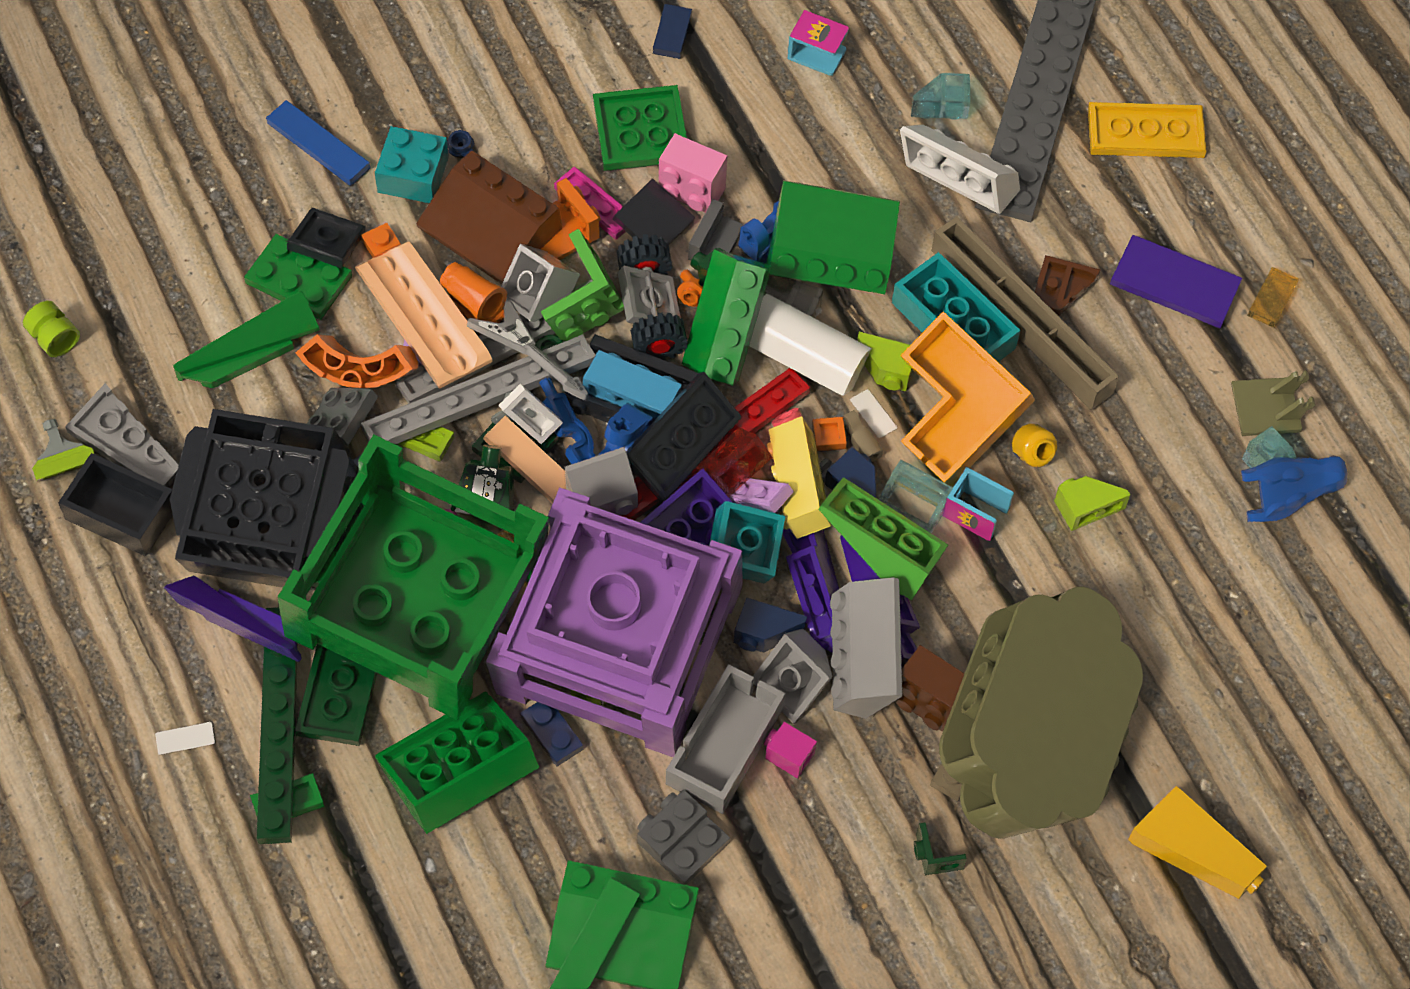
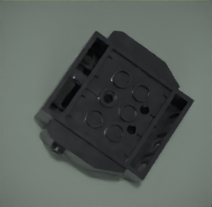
M213 409L208 428L195 426L186 435L170 502L176 535L180 538L175 559L189 572L283 588L294 569L299 572L301 571L359 472V468L349 456L350 450L334 428ZM266 478L263 485L257 486L258 479ZM234 520L240 521L238 527H230ZM264 525H270L267 533H261V528ZM346 529L344 530L342 536L340 537L339 541L337 542V544H336L335 548L333 549L332 553L335 551V549L338 547V545H339V544L341 543V541L344 539V535H345Z

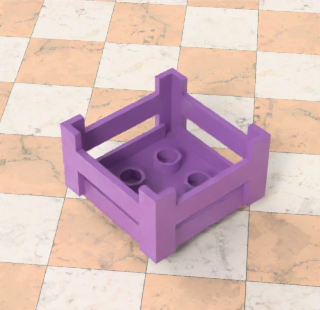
M559 487L548 513L549 535L507 635L498 632L486 660L495 692L500 696L525 705L527 700L530 699L644 740L645 748L674 757L686 733V721L727 616L732 614L743 587L742 550L711 540L709 546L593 507L589 497ZM720 589H722V594L718 601L717 607L715 609V612L705 634L704 640L694 662L693 668L683 690L682 696L680 697V690L682 688V685L692 663L693 657L703 635L704 629L706 627V624L716 602ZM523 672L641 714V720L524 679Z

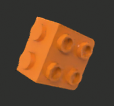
M567 178L557 182L558 200L552 203L559 207L562 229L540 249L548 252L558 260L577 251L569 237V234L575 230L580 229L589 243L600 238L599 221H601L597 209L586 203L581 189L577 185L573 186Z

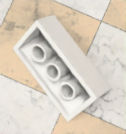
M925 125L903 126L900 129L907 167L988 209L1001 214L1020 191L1018 172L1011 166L1002 165L994 161L989 155L969 148L962 141H955L945 136L938 129L933 130Z

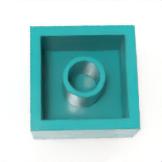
M390 126L375 170L377 193L430 203L439 189L449 159L447 137Z
M725 501L716 509L710 542L714 540L742 550L743 579L765 584L775 576L786 516Z

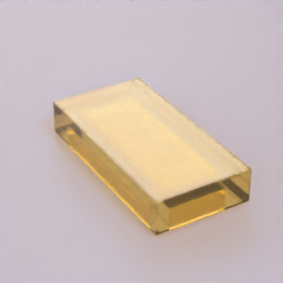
M1272 267L1247 316L1275 328L1299 279Z

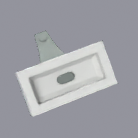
M521 383L513 391L506 393L504 400L499 404L502 410L491 418V421L496 425L506 415L540 444L563 423L553 411Z

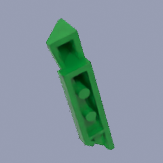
M298 291L175 363L173 368L178 381L183 382L184 379L200 382L204 387L213 389L294 350L292 339L320 330L304 293Z

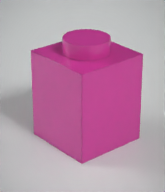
M783 722L778 731L772 729L764 742L766 746L765 759L798 779L815 755L817 741Z

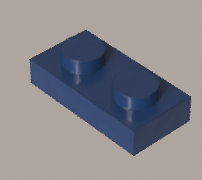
M537 702L520 713L521 719L556 767L584 750L582 742L556 708Z

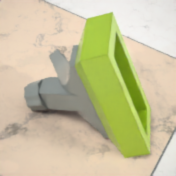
M56 419L45 421L43 428L48 433L49 442L46 450L37 458L38 461L32 468L36 481L82 467L91 453L95 454L93 448L85 446L83 443L68 441L61 436L57 428L59 424Z

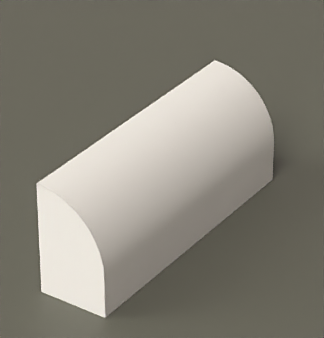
M769 294L763 297L749 345L842 396L853 390L871 350L870 347Z

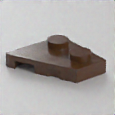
M1045 255L1034 293L1060 316L1098 280L1100 269Z

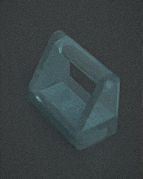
M900 459L878 500L932 533L943 516L946 499L953 487ZM897 486L936 507L928 523L887 502Z

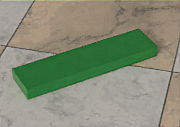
M613 877L609 879L550 989H589L641 894L640 892Z

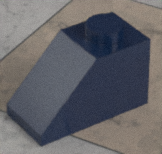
M852 447L827 470L825 485L832 491L844 477L876 498L875 466L866 454L859 453Z
M747 597L734 630L733 643L738 644L740 648L746 651L754 652L757 650L764 653L775 648L784 634L799 629L805 630L807 616Z

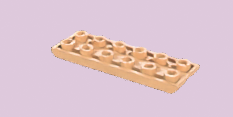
M409 241L355 267L439 389L493 362L488 349L475 331L467 327L465 317Z

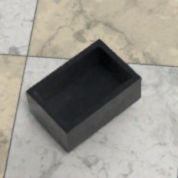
M93 453L89 455L58 502L65 520L143 556L148 555L173 516L170 502L171 488Z

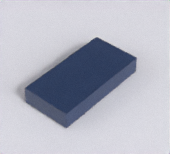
M668 4L664 5L653 45V54L677 59L681 58L692 17V9Z

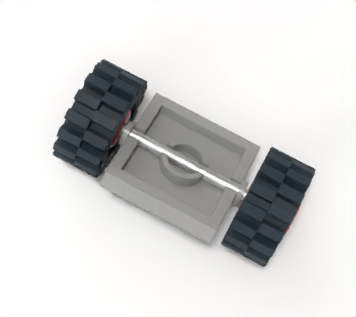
M643 234V237L639 239L638 236L632 237L633 241L625 240L624 245L620 244L618 246L619 250H616L619 266L618 277L626 321L633 324V328L630 330L633 347L638 351L662 360H666L665 357L668 356L672 359L676 357L675 353L679 355L683 353V349L687 348L688 341L684 321L680 317L673 277L667 276V271H671L673 266L669 244L663 237L658 238L657 235H652L648 238V234Z

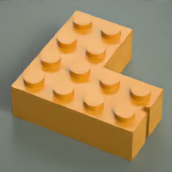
M944 312L900 355L908 366L943 397L901 442L949 488L959 480L966 467L970 468L1035 401L1028 389Z

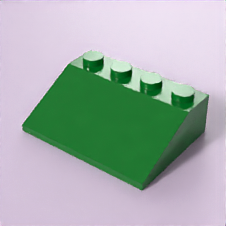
M783 180L766 263L772 266L770 275L885 295L892 264L900 201Z
M486 691L467 702L458 720L445 714L374 755L411 815L426 834L540 768L528 738Z
M568 860L560 890L545 967L554 970L561 969L609 879L613 877L641 894L595 978L643 989H679L698 904L699 888Z

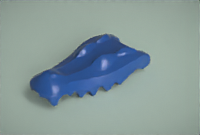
M1334 455L1321 459L1275 457L1256 467L1242 470V481L1258 480L1262 509L1247 511V522L1278 521L1292 515L1307 503L1325 494L1344 488L1348 475L1345 461Z

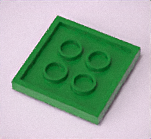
M678 85L593 94V105L604 171L659 165V158L674 134L687 138Z

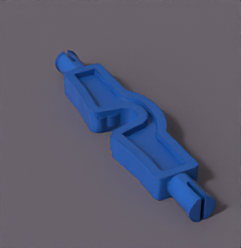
M550 377L541 380L539 384L546 396L543 404L563 422L554 431L556 436L572 437L576 441V443L569 445L566 449L565 455L569 462L574 464L595 457L592 436L584 423L576 417L565 393H557Z

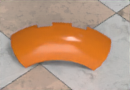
M321 334L315 335L295 352L301 361L320 377L352 388H374L390 384L411 374L419 365L417 357L410 346L394 345L381 354L371 357H360L345 349L333 336Z

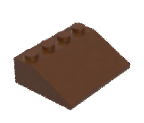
M472 150L451 169L416 223L419 229L500 284L503 283L520 244L541 249L562 229L559 207Z

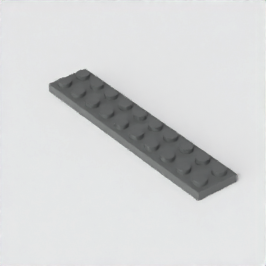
M1096 0L1037 1L990 155L994 161L1014 168L1019 176L1020 191L1000 215L1030 223L1032 221ZM976 202L975 208L996 213Z

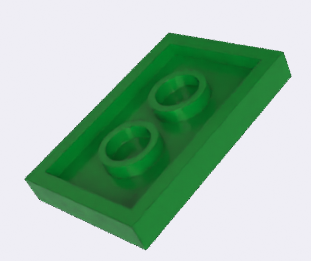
M275 234L244 276L245 284L280 301L285 300L298 291H302L314 317L322 320L352 278V270L344 266L341 269L287 250L288 239Z

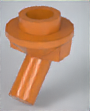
M688 269L683 270L680 273L683 283L678 287L677 296L685 305L696 307L698 306L703 287L700 285V279H696Z

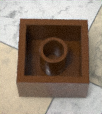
M919 645L902 668V697L895 701L902 710L908 713L913 712L921 717L923 722L931 729L943 732L965 673L922 645Z

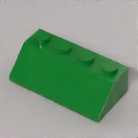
M718 249L713 250L682 365L697 373L705 372L710 379L732 386L739 382L772 266Z

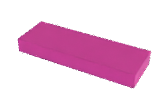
M575 166L554 183L556 191L557 182L565 178L573 186L577 185L581 189L586 203L597 209L601 218L599 227L615 240L626 232L613 220L614 215L623 206Z

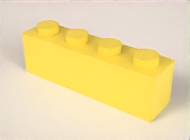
M802 416L770 428L771 442L767 443V447L775 463L771 466L773 476L776 482L787 483L794 491L782 505L783 511L779 512L780 515L786 516L784 528L786 530L790 528L795 537L799 539L831 527V523L818 510L825 501L826 495L813 432Z

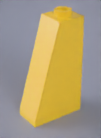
M1177 786L1133 828L1128 839L1129 842L1142 850L1238 899L1246 891L1252 895L1264 882L1261 875L1267 866Z

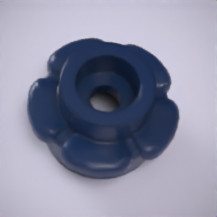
M463 130L452 132L447 140L448 152L454 157H465L471 150L473 151L472 148L475 146L473 138L468 132Z

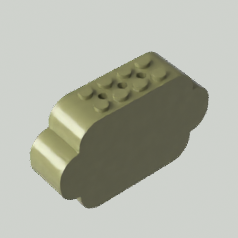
M1074 587L1054 597L1033 595L1023 601L991 613L982 626L941 735L939 754L947 773L962 784L960 802L966 818L973 826L991 837L1005 839L1089 817L1099 809L1103 799L1109 792L1110 786L1108 783L1110 777L1118 765V754L1122 742L1129 733L1128 725L1132 714L1138 706L1137 698L1143 682V671L1135 652L1128 645L1120 641L1122 637V623L1116 608L1108 599L1087 587Z

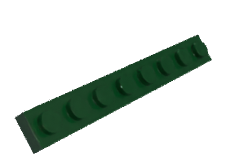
M279 607L265 608L281 616ZM264 647L257 842L258 844L292 843L297 661Z

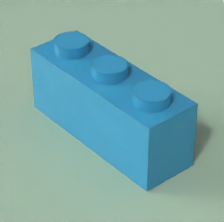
M598 350L583 377V386L588 395L621 408L626 403H629L655 418V420L682 392V384L672 377L660 376L651 372L643 365H634L624 361L617 354L605 353Z

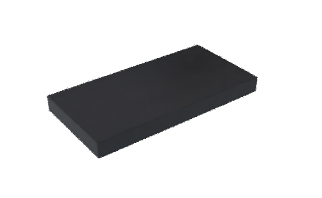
M700 372L626 451L630 467L660 502L665 501L742 416L705 372Z

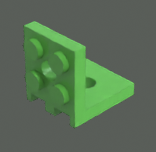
M580 229L570 233L569 237L593 281L541 311L545 321L563 342L583 335L596 326L605 324L609 318L624 310L623 301L603 263Z

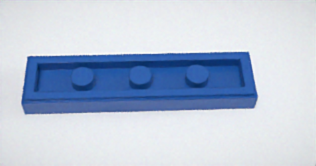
M287 100L266 117L267 124L349 186L354 184L370 169V162Z

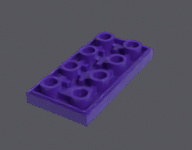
M1132 234L1110 285L1221 328L1242 278Z

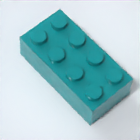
M939 252L895 283L892 304L922 333L944 312L997 362L1016 349L1020 329Z

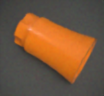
M453 262L446 267L440 277V284L447 289V292L465 306L478 320L490 322L500 313L507 299L506 289L486 280L467 266Z

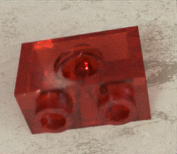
M739 427L709 454L696 469L698 472L704 469L723 492L730 497L773 457L758 435Z

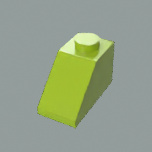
M859 332L857 341L871 348L864 365L875 382L889 390L906 391L912 368L906 364L900 355L910 344Z
M1084 476L1077 480L1071 478L1061 483L1054 502L1070 530L1073 531L1126 509L1130 493L1126 489Z

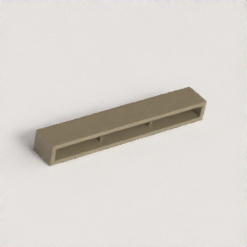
M957 216L935 231L931 251L934 254L939 252L1019 328V339L1090 410H1093L1113 395L1119 375Z

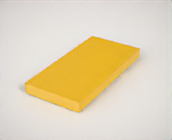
M1089 102L1088 121L1091 155L1205 158L1206 142L1202 105Z

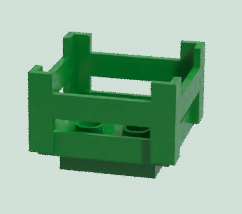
M373 434L358 460L359 472L301 571L299 572L295 569L292 571L277 597L284 636L314 650L316 644H319L428 697L429 707L458 720L473 693L474 673L524 582L528 583L548 537L549 517L522 504L518 505L515 512L404 460L402 447ZM405 483L514 534V543L406 492ZM362 501V504L365 505L310 600L307 601L306 595Z

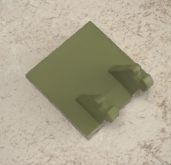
M1295 371L1290 376L1284 378L1232 381L1231 387L1241 435L1254 436L1302 432L1300 419L1307 410L1315 406V401L1313 397H1309L1308 401L1304 402L1302 397L1295 402L1294 393L1301 384L1309 380L1308 371H1303L1301 376H1298V372Z

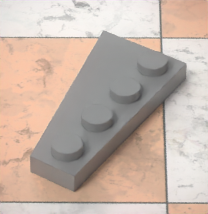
M106 383L65 426L67 433L93 448V450L111 462L168 488L174 483L179 466L178 463L157 440L153 439L143 424L135 419L125 404L117 399Z

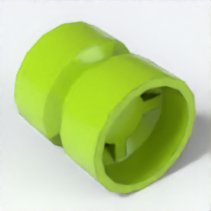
M47 300L36 304L24 316L23 327L33 338H37L38 344L50 357L56 358L68 353L79 341L80 331L68 318H65V314L53 301Z

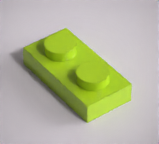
M440 426L398 444L441 462L455 437L453 431Z

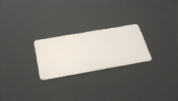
M868 389L850 399L878 438L897 429V426Z
M212 722L155 733L159 755L215 744Z

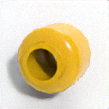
M1029 423L1023 425L1013 436L1012 450L1014 454L1032 467L1047 465L1053 460L1057 452V439L1053 433L1038 424Z

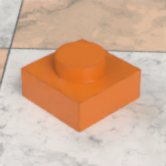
M388 223L361 234L362 242L372 258L381 256L401 245Z
M843 417L812 420L817 451L846 449L847 442Z

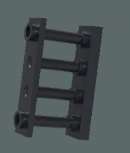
M596 334L590 343V347L595 355L598 350L617 354L624 361L634 365H643L651 372L660 376L672 377L682 384V391L698 374ZM565 392L574 413L578 415L586 414L608 423L610 418L621 409L619 406L587 395L586 400H582Z

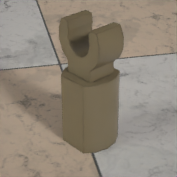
M855 410L843 416L846 420L844 421V428L851 435L850 441L857 452L866 454L872 463L882 457L883 450L869 428L862 425L861 419Z

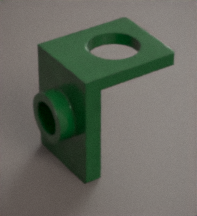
M926 822L919 823L916 832L917 841H914L913 845L916 860H922L925 876L963 870L967 861L966 854L933 858Z

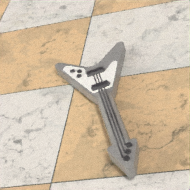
M506 301L504 305L503 323L473 318L468 319V328L522 354H527L560 382L565 392L586 400L588 392L578 377H571L535 346L534 340L510 301Z

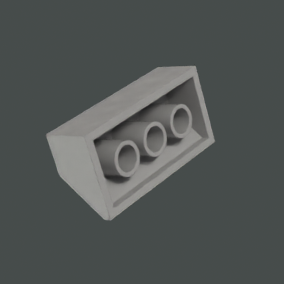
M894 577L849 582L832 594L830 601L832 609L831 638L833 644V655L831 658L833 685L831 694L834 711L866 719L902 697L899 579Z

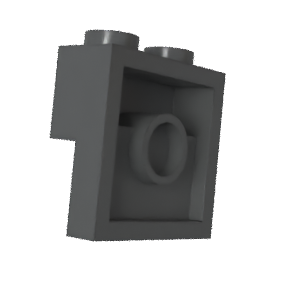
M683 789L678 795L674 792L670 793L661 803L660 807L662 810L655 817L649 814L639 823L637 827L639 830L637 833V843L680 884L686 885L730 843V837L707 816V811Z

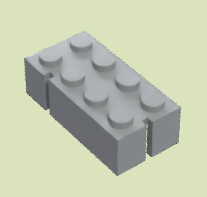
M729 664L684 738L683 747H679L668 765L665 783L679 792L684 789L693 799L721 814L724 813L783 711L786 693L760 680L756 688V698L752 697L754 677Z

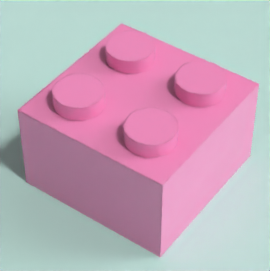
M674 134L659 158V184L677 201L689 205L693 210L705 213L712 200L719 201L726 189L727 155Z

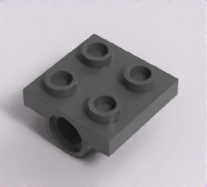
M330 388L323 396L320 406L308 420L307 424L334 428L348 447L360 428L361 423L377 400L378 395L372 389Z

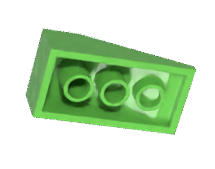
M844 477L818 509L881 579L898 578L899 594L911 601L948 547L947 543Z

